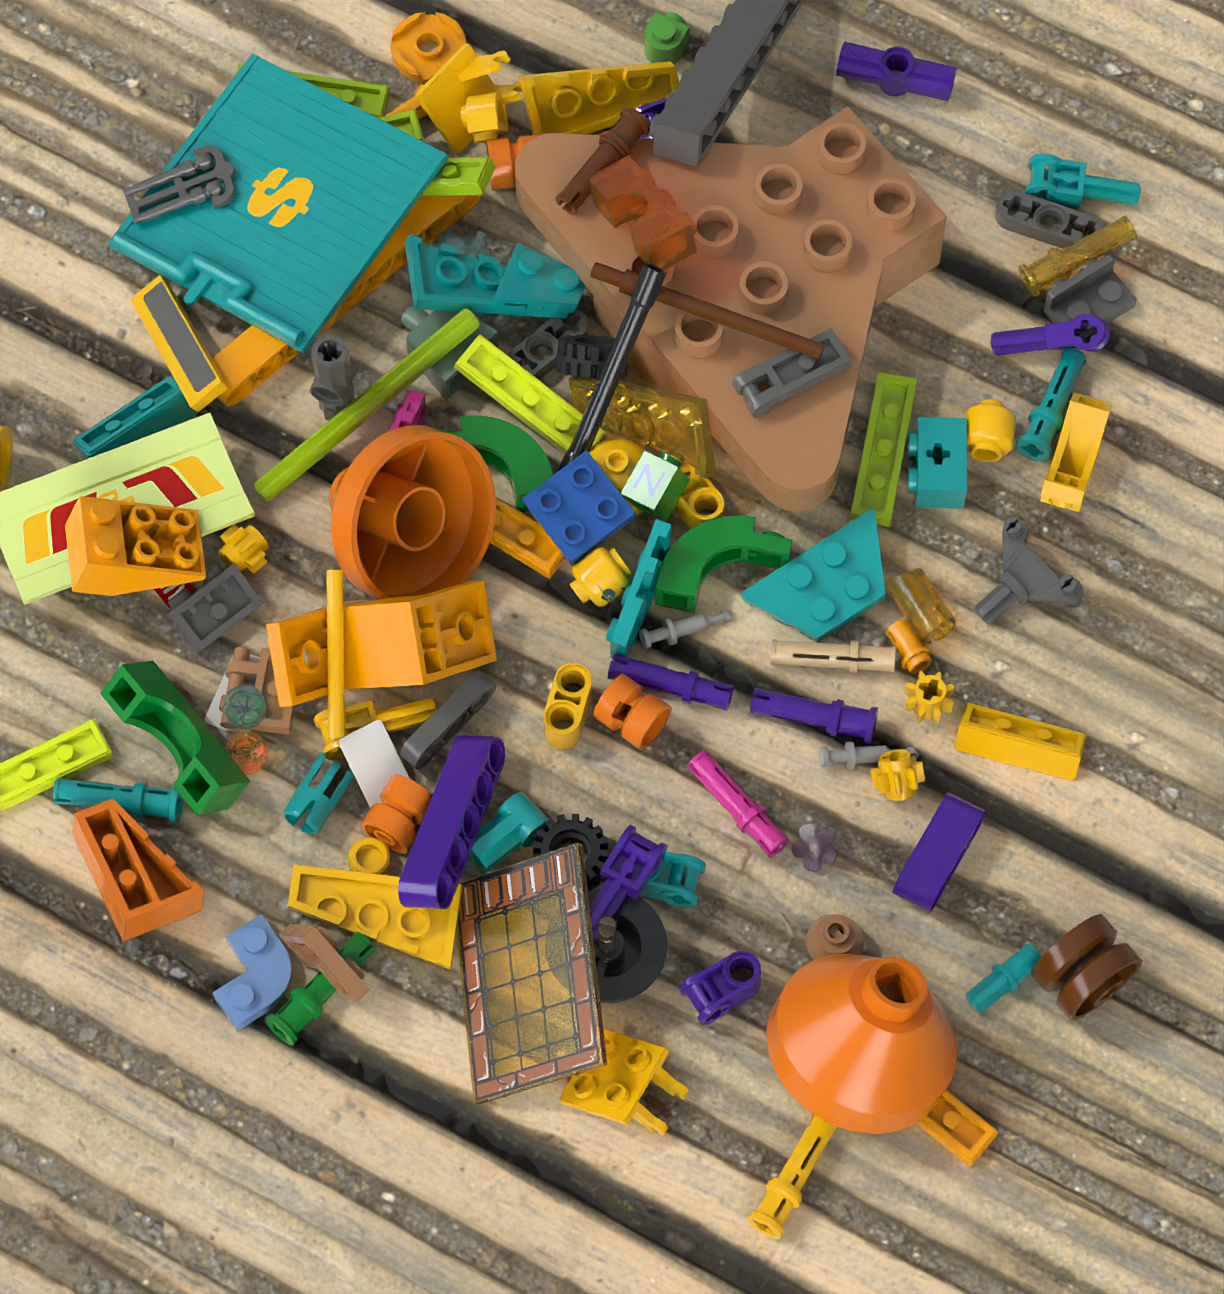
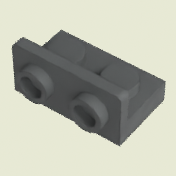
M1110 254L1099 261L1097 259L1088 261L1079 270L1078 274L1068 280L1062 278L1048 289L1043 312L1052 323L1068 322L1078 315L1092 314L1103 319L1108 324L1135 307L1137 298L1113 271L1115 259ZM1087 323V330L1081 331V337L1086 338L1097 331V328Z
M218 563L206 572V578L202 580L203 584L192 593L188 588H185L167 602L171 609L165 612L163 616L167 621H173L196 653L203 650L263 604V601L235 564L222 568Z

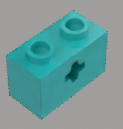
M918 417L916 432L908 433V456H915V468L908 469V492H915V507L964 509L967 493V418ZM934 461H939V465L934 464Z

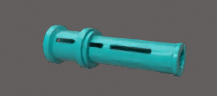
M1065 348L1062 351V356L1040 406L1031 410L1028 416L1030 424L1025 435L1019 437L1016 444L1017 450L1028 459L1042 462L1047 461L1051 456L1052 441L1055 434L1062 431L1064 424L1062 413L1072 394L1082 367L1086 363V356L1077 349Z
M58 777L53 790V802L56 805H75L90 808L114 799L126 812H131V815L135 816L136 819L153 816L169 818L171 823H178L183 809L184 798L175 787L173 789L149 787L147 782L142 781L135 783L134 786H122Z

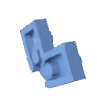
M262 914L226 936L227 943L247 971L213 992L215 1001L236 1031H239L276 1007L285 998L284 993L291 980L292 966L288 952Z

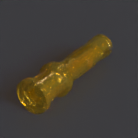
M1124 215L1108 226L1091 233L1061 250L1059 248H1052L1048 250L1047 256L1028 266L1024 263L1019 265L1018 270L1026 288L1035 298L1040 295V290L1062 278L1070 279L1072 271L1085 265L1088 261L1097 259L1120 245L1136 239L1137 234L1131 221Z

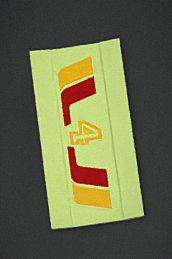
M207 413L1 491L0 548L24 605L72 587L65 524L80 496L198 510L201 537L255 517V514L223 445L211 413Z

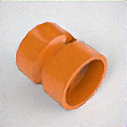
M541 134L519 136L516 143H512L508 138L486 140L487 157H491L495 165V170L490 179L492 191L514 188L516 184L515 160L519 150L530 139Z
M621 674L611 682L600 697L594 709L593 718L610 730L615 731L620 728L623 739L639 750H644L654 741L665 726L672 706L652 693L643 695V686L627 675Z
M394 774L379 794L382 803L372 805L361 822V828L369 837L377 838L384 842L390 851L406 854L415 841L418 833L415 827L421 825L432 794L417 782Z

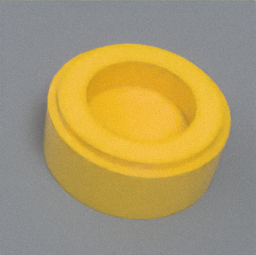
M366 837L359 839L351 846L348 852L350 870L386 875L391 864L388 847L377 838Z

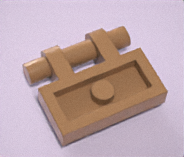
M244 647L234 648L233 658L227 663L225 673L226 677L229 678L226 694L221 696L219 710L222 712L220 725L227 729L236 728L237 724H233L227 717V711L231 708L230 700L237 694L243 693L245 681L256 680L253 695L259 696L264 702L265 707L260 712V721L249 727V730L290 735L295 706L279 707L270 649L262 648L259 663L249 662V649ZM239 698L235 701V707L242 708L239 704L240 702L245 708L247 703L245 698ZM253 699L249 700L248 708L253 707L249 710L255 711L258 708V703ZM234 709L232 711L233 718L238 720L237 715L243 710ZM249 712L251 717L249 716L248 721H252L256 718V713Z

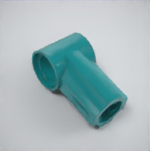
M523 791L518 792L506 800L496 812V817L479 830L469 856L479 869L488 873L520 846L526 848L533 845V841H536V833L539 829L545 830V822L549 819Z

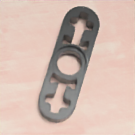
M1016 190L1003 193L997 201L995 218L997 223L1006 230L1083 256L1095 255L1104 246L1106 226L1095 216ZM1012 205L1019 207V211L1016 212L1015 216L1008 214V210L1012 208ZM1031 211L1035 212L1033 223L1028 222ZM1045 216H1054L1061 222V227L1057 230H1047L1041 226L1040 220ZM1069 223L1073 224L1070 236L1066 235ZM1086 230L1093 232V236L1089 241L1082 239Z
M575 309L574 313H569L566 319L550 318L507 355L520 366H522L523 358L526 364L523 368L540 380L556 367L557 339L560 336L565 337L566 335L588 336V319L579 309ZM566 323L569 326L577 324V332L567 330L564 333L563 324ZM542 344L549 346L553 353L547 359L538 360L530 354L531 349Z
M481 670L470 675L409 737L401 749L400 756L417 770L424 767L489 701L496 690L497 683Z

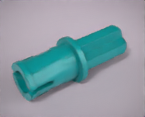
M1026 943L1022 946V949L1001 965L998 963L994 964L991 968L992 972L966 993L965 997L969 1005L978 1013H981L1006 993L1016 992L1018 989L1017 984L1029 976L1033 967L1041 958L1039 952L1031 944Z

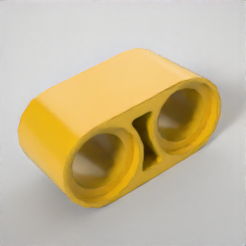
M579 663L564 664L557 670L544 711L545 739L551 747L560 750L572 748L578 743L591 703L592 677L589 670ZM570 683H577L583 689L573 693L566 691L563 687ZM559 720H567L573 724L565 730H559L553 726Z

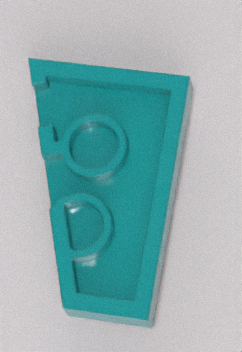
M658 519L655 520L646 547L640 554L633 582L628 583L622 597L621 606H623L620 617L619 619L613 618L606 635V641L610 642V658L613 657L614 653L629 657L655 596V587L661 564L671 548V524Z

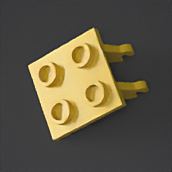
M465 43L415 94V97L454 154H459L474 139V136L468 133V129L464 128L461 120V106L466 105L467 97L500 92L505 105L522 99L519 93L522 91L519 81L509 85H494L488 76L489 73L498 72L503 69L500 62H510V57L506 51H499L493 55L477 56L470 44Z
M600 1028L596 1034L600 1057L599 1064L576 1070L559 1101L563 1105L627 1126L633 1118L650 1132L654 1133L656 1130L660 1135L664 1136L668 1126L651 1114L640 1104L639 1100L650 1080L668 1094L674 1096L677 1093L681 1099H685L689 1092L688 1088L676 1081L661 1067L669 1051L664 1047Z

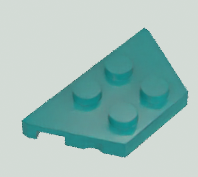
M871 508L740 593L744 603L760 608L771 614L775 620L786 626H793L800 630L801 634L816 642H820L886 599L876 516L873 509Z

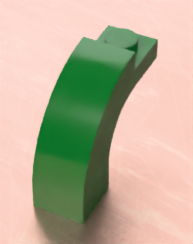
M461 416V431L442 430L467 441L480 453L487 465L499 470L512 487L516 509L523 513L530 512L521 499L553 476V472L546 454L529 434L509 422L487 416Z
M734 515L703 522L682 535L666 554L661 564L655 587V605L695 613L701 586L708 575L714 570L730 563H748L779 569L790 562L793 540L787 539L776 532H755L756 517Z

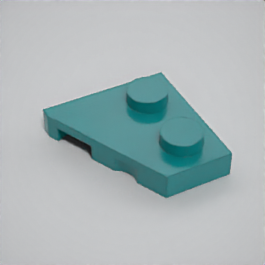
M517 243L489 306L502 309L505 303L524 304L525 310L529 311L550 309L554 312L574 313L585 285L574 269Z

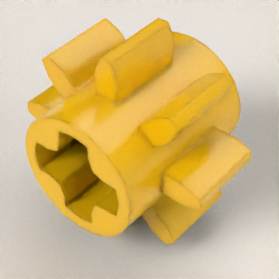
M234 524L220 536L223 541L221 543L223 547L218 551V554L226 566L235 564L240 572L243 570L244 572L249 571L254 575L267 563L264 558L266 556L264 552L269 548V545L262 534L252 525L238 528Z
M920 671L916 685L906 683L904 693L910 698L905 700V711L913 710L917 715V723H921L923 719H933L936 724H939L942 710L947 713H952L954 702L948 698L953 695L954 685H945L941 679V672H938L935 676H925ZM928 694L933 695L930 701L925 700L928 697Z
M892 750L883 753L879 757L878 767L871 769L873 787L879 788L880 794H885L886 798L892 801L906 800L915 796L918 783L925 781L923 763L917 762L916 757H911L910 752L907 750Z

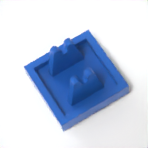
M587 450L521 499L571 566L637 517L635 511Z

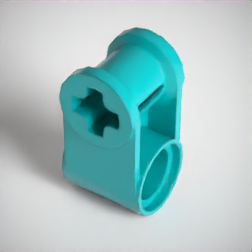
M666 852L658 869L649 879L639 896L665 901L678 907H695L698 903V896L695 894L700 874L705 872L706 863L695 856ZM685 876L684 885H680L682 877Z

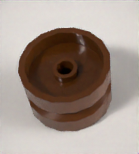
M1101 913L1088 918L1065 934L1038 960L1031 972L1033 978L1045 991L1053 992L1060 990L1056 1005L1071 1021L1086 1016L1111 998L1134 976L1143 961L1129 944L1119 943L1113 945L1118 931Z

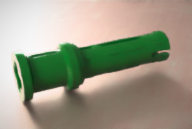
M355 932L338 954L344 960L350 958L360 966L376 949L374 945L368 946L371 941L359 932ZM319 971L304 988L300 986L294 988L290 992L291 998L275 1015L269 1014L265 1018V1022L276 1036L288 1045L293 1046L298 1040L296 1035L312 1019L317 1020L322 1015L324 1010L322 1005L335 993L336 989Z

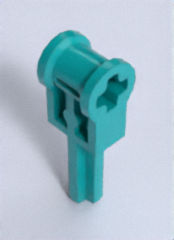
M1041 153L1029 159L1028 169L1031 171L1030 184L1025 188V193L1062 206L1079 208L1083 197L1137 205L1140 199L1141 187L1136 182L1086 175L1087 163L1065 160L1056 155Z

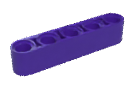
M459 735L455 738L400 876L398 896L400 903L404 907L447 909L450 906L504 766L505 746L500 737Z

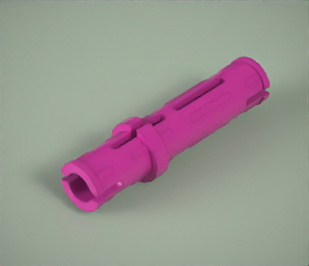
M703 750L693 757L687 769L701 781L705 788L737 821V828L742 833L747 832L769 858L780 853L786 847L789 838L772 823L766 815L767 810L762 804H756L750 799L707 750Z

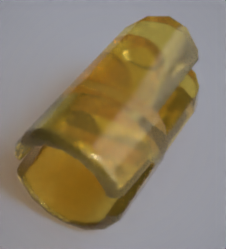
M921 567L886 580V588L922 643H932L928 637L930 634L936 641H939L955 628L956 620Z

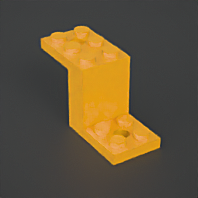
M485 580L469 581L420 596L344 601V690L424 685L497 661ZM327 606L267 623L268 646L271 653L279 707L295 706L328 695ZM459 622L461 626V633L459 632ZM304 651L307 653L306 663L304 661Z

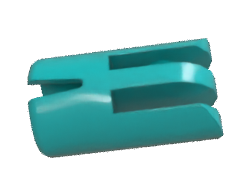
M322 752L319 753L283 810L284 818L292 826L298 822L306 811H309L301 831L311 835L320 832L354 777L353 772L348 769L343 779L335 788L331 798L329 799L325 796V791L342 765L334 760L317 788L309 787L327 758V755Z

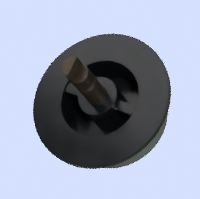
M600 889L580 894L583 916ZM626 896L613 918L603 917L600 919L598 928L599 939L594 941L585 938L587 951L584 954H587L592 1002L617 1003L638 996L654 983L661 973L666 960L667 936L659 915L642 898L638 897L637 900ZM563 906V907H562L563 922H564V925L566 926V921H565V916H566V915H565L564 906ZM560 911L555 916L549 932L561 928ZM566 930V931H565V939H566L567 957H568V961H570L569 948H568V939H567V930ZM561 931L549 934L547 938V952L551 968L563 965L566 962L563 932ZM569 966L571 992L574 994V992H573V984H572V975H571V966ZM561 967L553 970L558 980L569 990L567 968Z

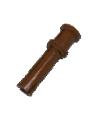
M625 106L620 112L621 118L612 129L601 134L598 149L563 191L555 197L558 205L566 202L562 207L564 211L575 215L580 206L618 161L623 162L627 160L631 155V148L639 138L649 134L651 124L639 111Z

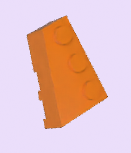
M114 799L74 813L72 836L123 942L201 911L204 890L196 881L192 882L176 866L177 862L168 853L165 855L149 839V834Z

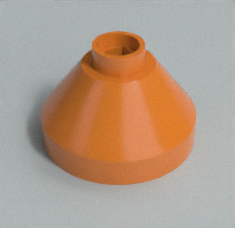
M409 425L399 427L373 440L361 451L348 468L339 473L331 486L329 495L330 507L332 509V542L338 564L347 579L357 589L375 599L420 596L465 583L480 564L488 548L494 528L496 497L493 479L486 462L480 453L467 441L428 426Z
M836 954L811 961L801 967L788 980L774 1004L768 1019L767 1048L773 1068L782 1084L811 1113L828 1123L846 1130L859 1133L883 1134L899 1131L916 1124L934 1108L948 1087L956 1068V1037L946 1011L927 986V981L919 968L899 957L878 958L859 954Z

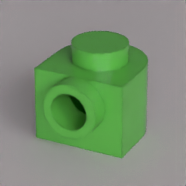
M657 12L654 13L645 29L644 52L646 58L651 63L671 61L675 64L680 60L689 44L690 26L686 25L685 20L680 15L674 12H667L665 16Z

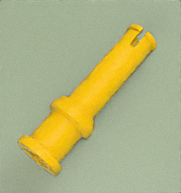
M814 1114L812 1115L811 1121L793 1149L778 1178H773L767 1182L765 1186L767 1193L756 1211L749 1213L747 1221L752 1227L768 1237L774 1239L782 1237L784 1233L782 1226L792 1209L800 1206L802 1202V1193L800 1191L834 1131L837 1130V1126L822 1120Z

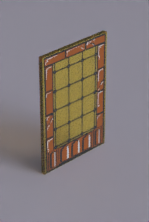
M575 843L460 882L459 884H462V895L457 924V942L474 1104L480 1105L499 1098H506L512 1094L607 1066L582 844Z

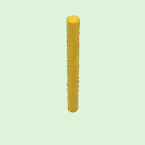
M326 570L328 738H345L343 570Z

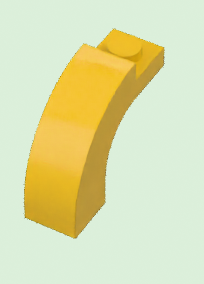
M1073 393L1057 448L1044 481L1040 501L1080 512L1113 403Z

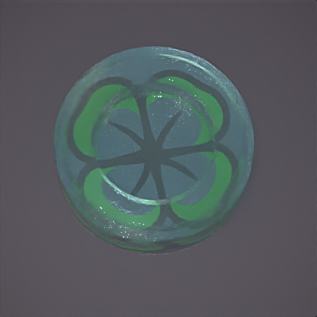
M237 686L230 690L224 699L225 716L234 727L240 729L253 728L260 724L266 715L264 696L253 686Z

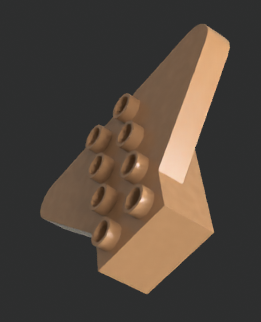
M848 106L786 147L713 142L698 167L653 155L654 139L639 138L631 148L630 157L623 162L618 161L580 206L575 215L564 211L562 207L566 202L558 205L555 197L563 191L600 146L599 137L601 135L544 133L530 139L519 150L515 160L516 200L524 214L568 266L575 270L580 280L594 295V319L610 338H616L631 302V296L619 292V287L590 277L595 262L623 272L630 269L641 273L645 263L653 264L667 272L662 286L809 339L832 328L852 358L851 368L773 406L766 414L756 418L747 409L746 404L748 401L745 396L738 395L732 385V381L740 373L788 350V348L655 301L647 314L629 357V361L687 430L691 431L702 423L759 492L773 505L788 511H808L822 505L832 494L837 482L875 307L940 264L947 216ZM767 381L757 385L761 392L771 388Z

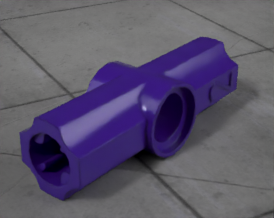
M844 41L839 55L836 76L879 85L880 89L889 96L898 97L909 92L949 101L957 67L914 58L913 54L904 47L894 46L884 51ZM892 70H899L901 73H894Z

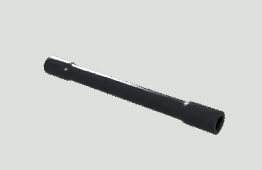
M649 263L644 264L631 294V302L572 443L569 449L566 450L558 471L586 450L588 452L591 450L650 308L653 307L667 275V272L662 268Z

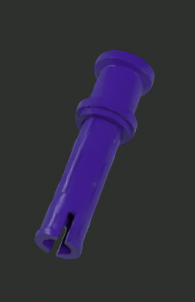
M758 687L754 689L753 695L755 697H752L751 714L756 713L826 728V733H830V736L836 737L841 733L863 738L864 743H872L877 723L878 707L872 706L868 710L845 705L844 700L841 699L833 700L832 704L762 690Z

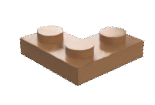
M290 924L278 935L305 967L318 968L345 1000L358 1002L370 990L362 981L365 977L364 972L350 958L344 960L334 949L338 945L336 940L322 926L316 928L310 925Z

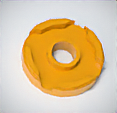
M426 12L415 13L403 19L394 29L390 48L393 64L400 74L412 81L426 84L466 43L465 33L460 25L445 14L435 12L436 15H426ZM428 41L434 42L439 46L435 51L429 53L423 52L418 48L422 43Z

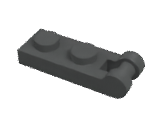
M832 328L810 338L825 344L820 360L788 349L740 373L734 378L732 385L738 395L745 396L748 401L746 407L753 417H760L770 411L773 406L851 368L852 358ZM767 381L771 388L761 392L757 385Z

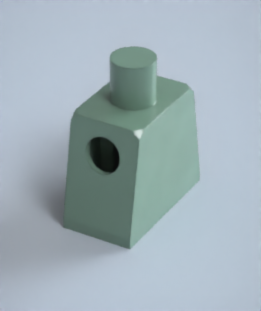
M411 305L401 318V323L411 330L406 338L408 355L459 312L434 310L428 314L422 309H414V306ZM478 320L480 323L478 329L423 373L446 400L469 380L456 370L454 365L479 334L499 348L498 332Z

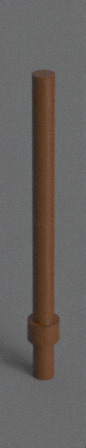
M595 262L590 277L619 287V292L631 296L640 273L630 269L623 272ZM665 286L661 287L656 301L818 360H820L824 351L825 344Z

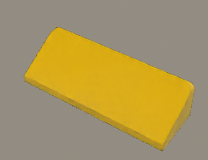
M966 703L954 748L957 751L1073 781L1077 774L1087 734L980 705Z

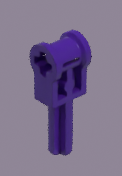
M1081 314L1068 322L994 332L991 334L990 342L992 352L996 356L1050 349L1054 351L1064 350L1065 348H1079L1095 352L1107 345L1110 338V330L1103 319L1092 314ZM1087 323L1097 328V334L1091 336L1090 343L1088 339L1081 337V331L1087 330Z
M631 824L625 829L600 870L599 880L603 881L604 885L583 916L586 939L594 941L599 939L598 928L600 919L603 917L613 918L626 896L637 900L647 882L661 864L668 848L667 844L663 842L659 844L654 843L638 834L637 828Z

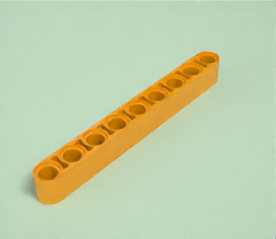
M482 195L421 196L317 337L407 263L405 242L409 234L421 237L422 243L429 245L479 202ZM253 325L250 326L212 358L229 387L217 398L226 407L235 406L295 357L299 351Z

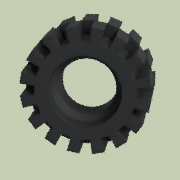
M572 813V820H565L564 814L558 815L556 823H553L550 819L545 822V830L539 829L536 833V841H533V859L556 851L565 842L572 841L581 844L587 851V858L581 866L577 867L579 889H582L585 893L591 890L593 883L598 886L602 882L599 880L600 870L609 857L607 837H603V830L599 825L593 827V820L588 817L583 822L579 820V814Z

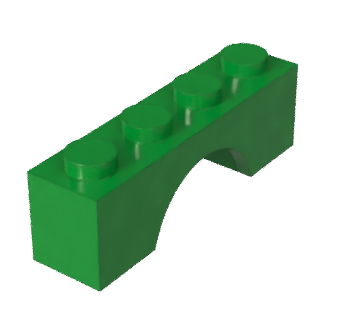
M154 660L122 664L100 692L123 723L149 732L168 748L175 758L179 770L178 778L173 783V786L197 815L229 809L251 782Z

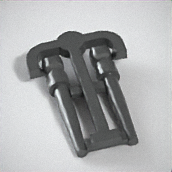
M203 146L193 150L196 160L192 161L189 159L181 162L178 167L124 189L123 192L135 224L175 211L192 203L197 205L205 202L209 196H211L215 209L229 204L235 196V187L232 182L235 176L233 165L228 161H224L222 153L218 148ZM211 157L215 158L217 164L215 165L213 171H210L193 179L187 180L185 182L182 181L181 177L184 175L186 178L196 174V170L198 169L204 171L209 168H212L213 160ZM172 180L175 182V186L142 199L135 200L133 194ZM221 183H224L226 186V191L224 194ZM180 196V197H178V198H176V199H173V200H171V201H168V202H166V203H164V204H161V205H159V206H157V207H155V208H152V209H150V210H148V211H146V212L140 214V211H141V210H144V209L149 208V207H151V206H154V205H156V204L162 203V202L167 201V200H169V199H172V198H174V197Z

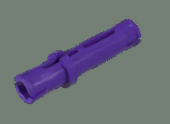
M615 653L608 670V679L614 680L619 675L625 674L643 686V688L682 698L684 703L691 704L694 701L726 711L729 708L734 691V685L699 677L698 672L690 671L689 674L678 672Z

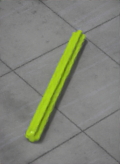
M467 308L460 311L258 479L253 485L257 493L265 501H271L478 329L480 323L477 317Z

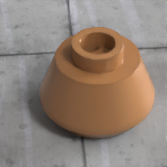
M829 914L818 918L810 926L806 935V948L813 961L836 954L861 955L864 947V938L860 927L852 919L844 915Z

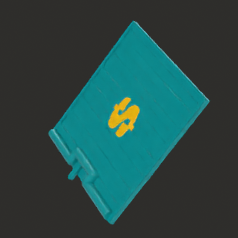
M252 53L161 172L163 173L178 167L181 162L186 160H196L193 152L195 149L203 146H214L221 151L224 161L230 162L235 169V176L232 179L235 187L233 200L229 204L215 209L211 196H209L205 202L197 205L192 203L135 224L130 213L109 240L108 245L118 253L131 258L187 289L188 291L184 295V301L187 305L195 304L198 298L202 297L305 354L448 160L447 153L426 144ZM211 157L213 160L212 168H209L204 171L198 169L196 170V174L186 178L184 175L181 177L182 181L185 182L187 180L193 179L195 177L213 171L215 165L217 164L215 158ZM174 180L149 188L142 198L175 186ZM221 183L224 194L226 191V186L224 183ZM180 196L174 197V198L169 199V200H167V201H164V202H162V203H159V204H156V205L151 206V207H149V208H146V209H144V210H141V211H140V214H141V213H144V212H146V211H148V210H150V209H152V208H155V207H157V206H159V205H161V204H164V203H166V202H168V201H171V200H173V199H176V198H178V197H180Z

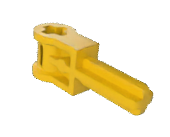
M427 698L375 711L372 700L346 706L345 736L376 720L382 721L387 733L420 726L437 710L436 703L432 698ZM325 709L314 717L315 726L321 729L325 742L323 753L327 755V760L345 759L338 743L340 738H328V709Z

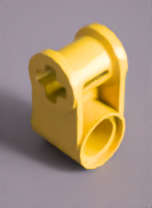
M688 458L680 469L690 481L674 510L691 530L703 522L724 517V498L707 478L700 465L694 459ZM711 510L714 513L711 515H701L698 512Z

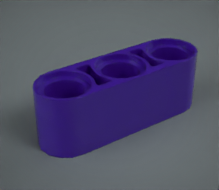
M949 791L902 869L892 893L930 913L977 834L986 815V810Z

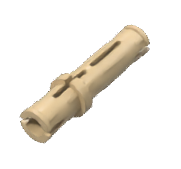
M772 639L771 665L849 669V673H857V669L890 671L894 673L896 646L859 645V641H851L850 645L778 641Z

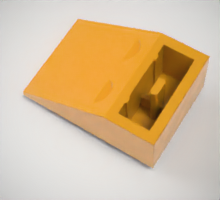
M80 496L65 524L72 592L116 596L202 581L206 578L198 510Z

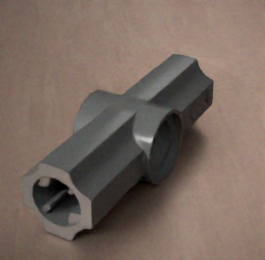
M331 334L324 339L316 340L311 350L315 378L310 387V393L318 400L319 408L324 412L325 420L328 421L355 400L353 380L358 370L357 365L349 357V350L345 348L343 338Z

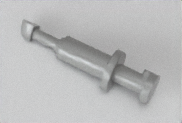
M722 610L719 614L709 617L700 614L672 622L670 618H666L662 621V628L647 631L646 628L639 630L640 640L644 649L651 648V643L664 639L671 646L677 644L678 637L706 630L710 623L721 620L724 623L730 622L733 614L730 610Z
M846 742L844 750L828 751L827 747H820L819 761L821 767H830L833 763L845 762L846 768L849 770L854 769L856 763L878 762L879 757L883 753L892 750L886 746L854 747L853 742ZM906 747V749H897L909 751L911 757L915 756L916 759L919 757L917 751L913 747Z

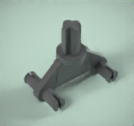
M1009 517L1004 522L1002 531L1003 573L998 577L1001 583L974 608L976 614L988 625L992 624L1017 601L1022 605L1029 600L1031 602L1068 604L1067 606L1076 607L1081 603L1083 597V587L1079 580L1069 574L1059 579L1027 545L1028 529L1017 517Z

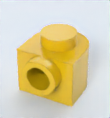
M500 92L467 97L466 105L461 106V120L464 128L468 129V133L474 136V143H486V140L497 139L498 134L509 133L506 105Z

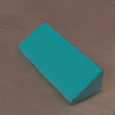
M168 376L76 437L72 443L86 460L184 423L198 412L190 407L176 380Z

